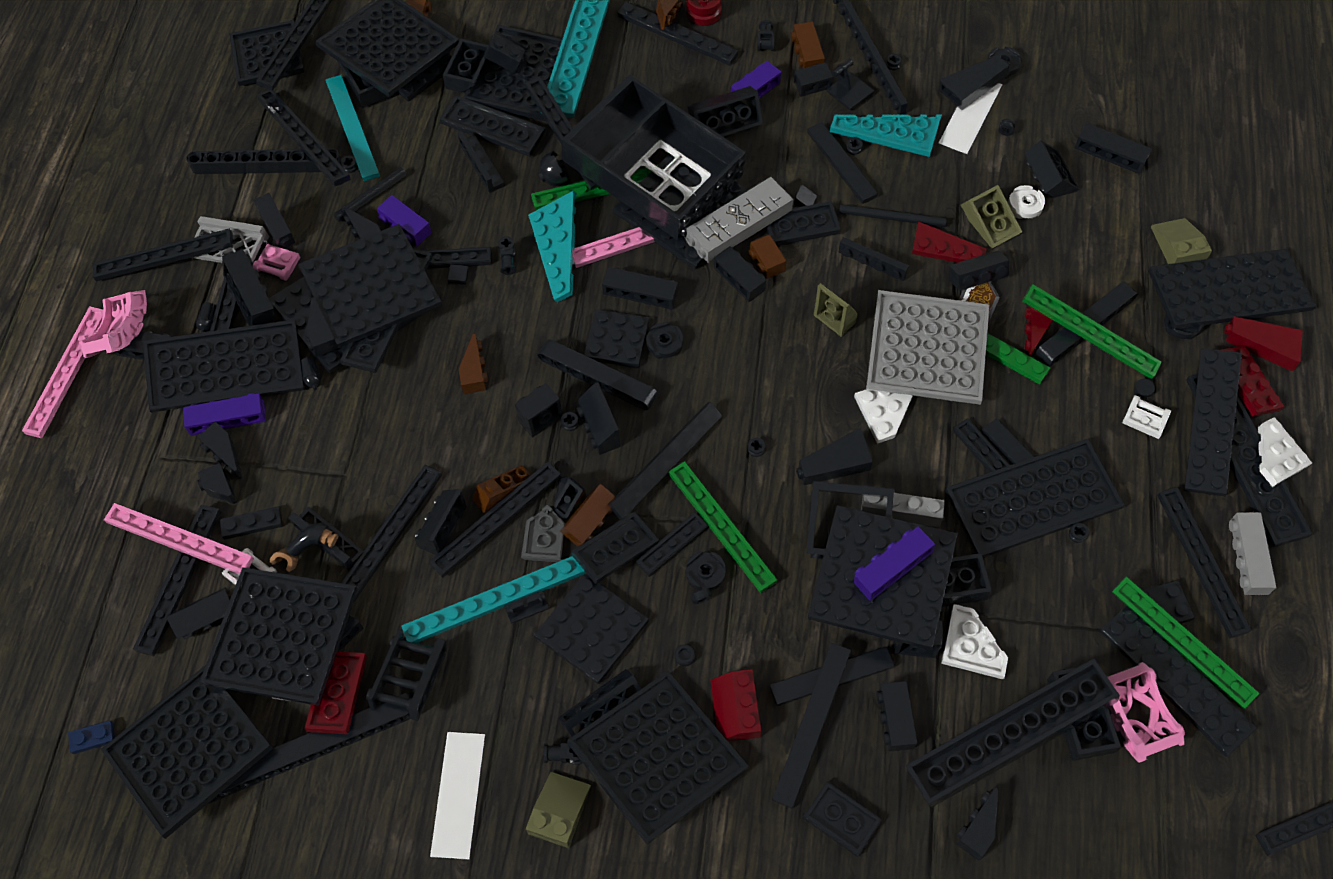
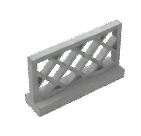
M200 216L198 220L200 227L195 237L202 236L204 232L213 233L230 228L233 233V240L237 237L242 240L233 244V247L222 251L218 250L219 252L213 256L206 253L191 258L222 263V256L231 251L236 252L235 249L245 245L246 249H244L245 254L249 253L253 263L262 242H267L269 235L263 226ZM252 240H256L254 245L250 247L247 246L246 243Z

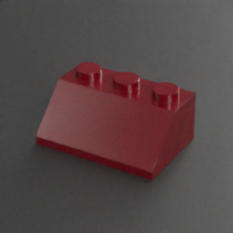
M753 670L732 671L710 680L716 728L727 741L760 738L761 727Z

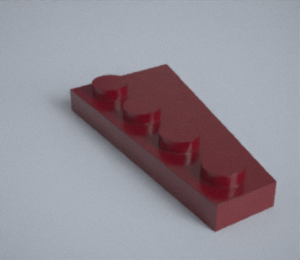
M918 221L912 254L959 263L985 255L987 249Z

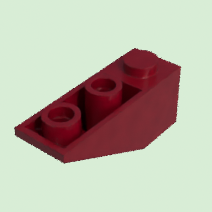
M1029 306V308L1025 309V319H1027L1025 334H1028V339L1025 341V350H1028V356L1031 357L1049 330L1053 320Z

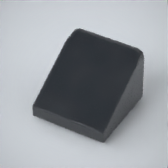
M801 185L795 196L794 205L799 207L813 205L817 196Z

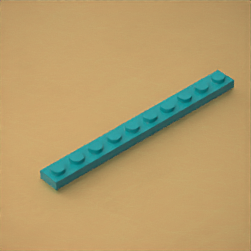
M571 556L402 625V629L407 641L418 643L499 610L506 604L582 576L586 572Z

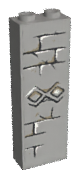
M770 177L686 228V241L697 250L701 258L710 262L729 246H736L792 211L793 199Z

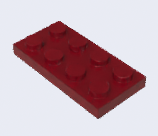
M1245 346L1222 349L1223 351L1242 353L1238 395L1252 417L1278 412L1284 408L1280 398Z
M336 653L319 706H310L305 725L307 732L349 733L367 659L365 653Z

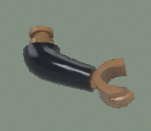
M315 523L307 526L287 547L274 553L270 558V563L273 565L285 558L288 562L286 570L290 572L296 568L298 555L313 544L320 545L321 543H328V546L332 548L339 535L336 533L333 535L332 531L329 530V526L324 523Z

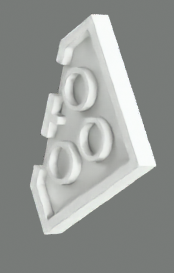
M870 389L855 393L854 398L877 444L895 438L913 395Z
M1275 417L1258 427V433L1261 434L1259 455L1262 456V463L1259 465L1260 472L1272 487L1312 464L1307 455Z
M954 604L941 664L1004 679L1008 661L1007 655L1004 651H1001L995 642V638L988 628L982 624L978 618L979 615L974 609Z

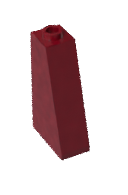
M1233 317L1231 322L1225 326L1226 342L1237 347L1245 346L1250 353L1290 371H1294L1301 362L1303 330L1239 317Z

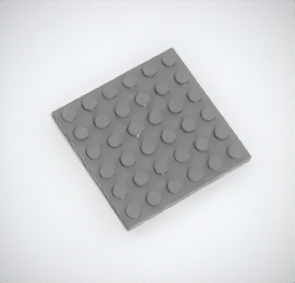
M878 290L866 389L981 405L989 304Z

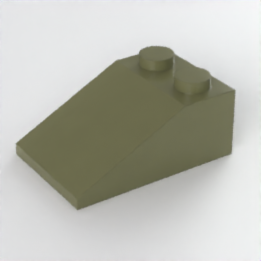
M999 185L961 204L970 223L991 248L1022 233Z
M1186 218L1151 225V229L1168 264L1208 259L1212 252L1205 236Z
M820 283L817 289L814 316L842 337L856 323L858 313Z
M550 772L526 827L528 835L569 848L591 785Z

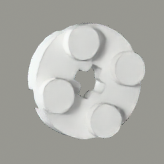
M1027 185L1015 188L1008 200L1011 211L1019 219L1039 216L1045 204L1043 193L1039 190L1037 192L1033 190L1032 186ZM1024 200H1027V202H1031V203L1025 204L1023 201H1024Z

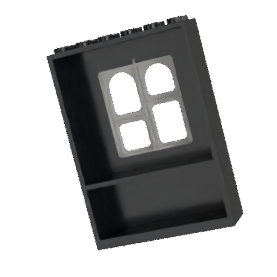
M631 75L626 77L562 138V157L565 163L676 240L681 236H685L686 228L698 222L702 214L707 213L712 204L718 202L722 194L732 187L733 182L736 179L739 180L744 173L745 151ZM659 148L664 149L675 157L665 169H660L648 160ZM680 163H685L701 175L702 181L696 187H687L673 178L670 173ZM640 166H645L664 180L653 192H649L630 178ZM672 185L683 193L684 200L682 203L674 206L659 199L661 193L668 186Z

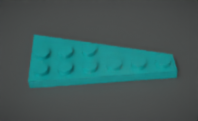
M834 115L830 132L848 137H857L864 141L930 157L942 115H935V117H927V115H920V117H911L910 115H882V117H873V115H866V117Z
M574 191L529 214L551 292L557 303L573 295L574 275L572 274V265L574 264L573 250L575 249L574 214H576V207L574 205L577 196Z

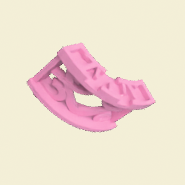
M145 290L128 292L103 299V318L100 326L91 336L80 340L84 358L95 356L104 350L110 353L123 349L130 344L134 337L138 336L144 325L142 323L143 316L147 311Z
M1141 662L1136 667L1107 677L1120 695L1118 702L1109 707L1115 731L1121 732L1125 739L1123 742L1124 746L1139 763L1145 761L1146 756L1175 745H1184V728L1181 724L1177 723L1167 709L1158 690L1156 674L1152 668ZM1141 675L1143 686L1139 685L1138 679L1133 684V688H1131V678ZM1125 681V686L1115 685L1117 683ZM1132 698L1150 708V719L1147 727L1137 720L1127 719L1125 714L1131 709ZM1120 700H1126L1125 707L1121 706ZM1132 726L1139 728L1138 733L1134 731ZM1162 728H1165L1170 736L1160 739L1154 732L1157 735L1164 736L1166 733L1162 731ZM1150 739L1154 741L1152 743L1145 745Z

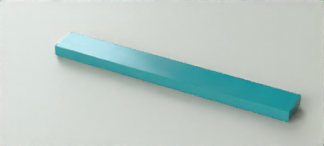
M342 75L325 79L363 181L379 177V171Z

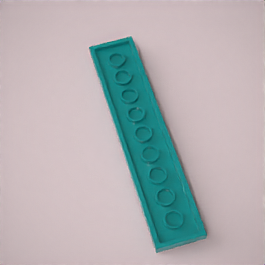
M575 0L547 86L566 117L574 118L610 0Z

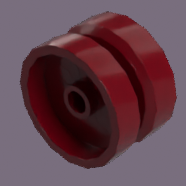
M686 0L687 17L694 24L708 26L719 20L722 0Z

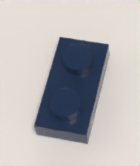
M106 721L68 732L70 753L77 754L107 745L115 738L113 722Z

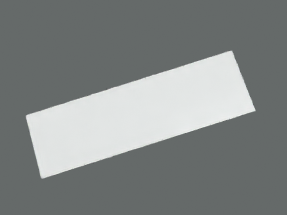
M998 83L965 109L961 110L957 107L939 144L967 154L1002 84Z
M447 732L430 857L469 859L485 734Z

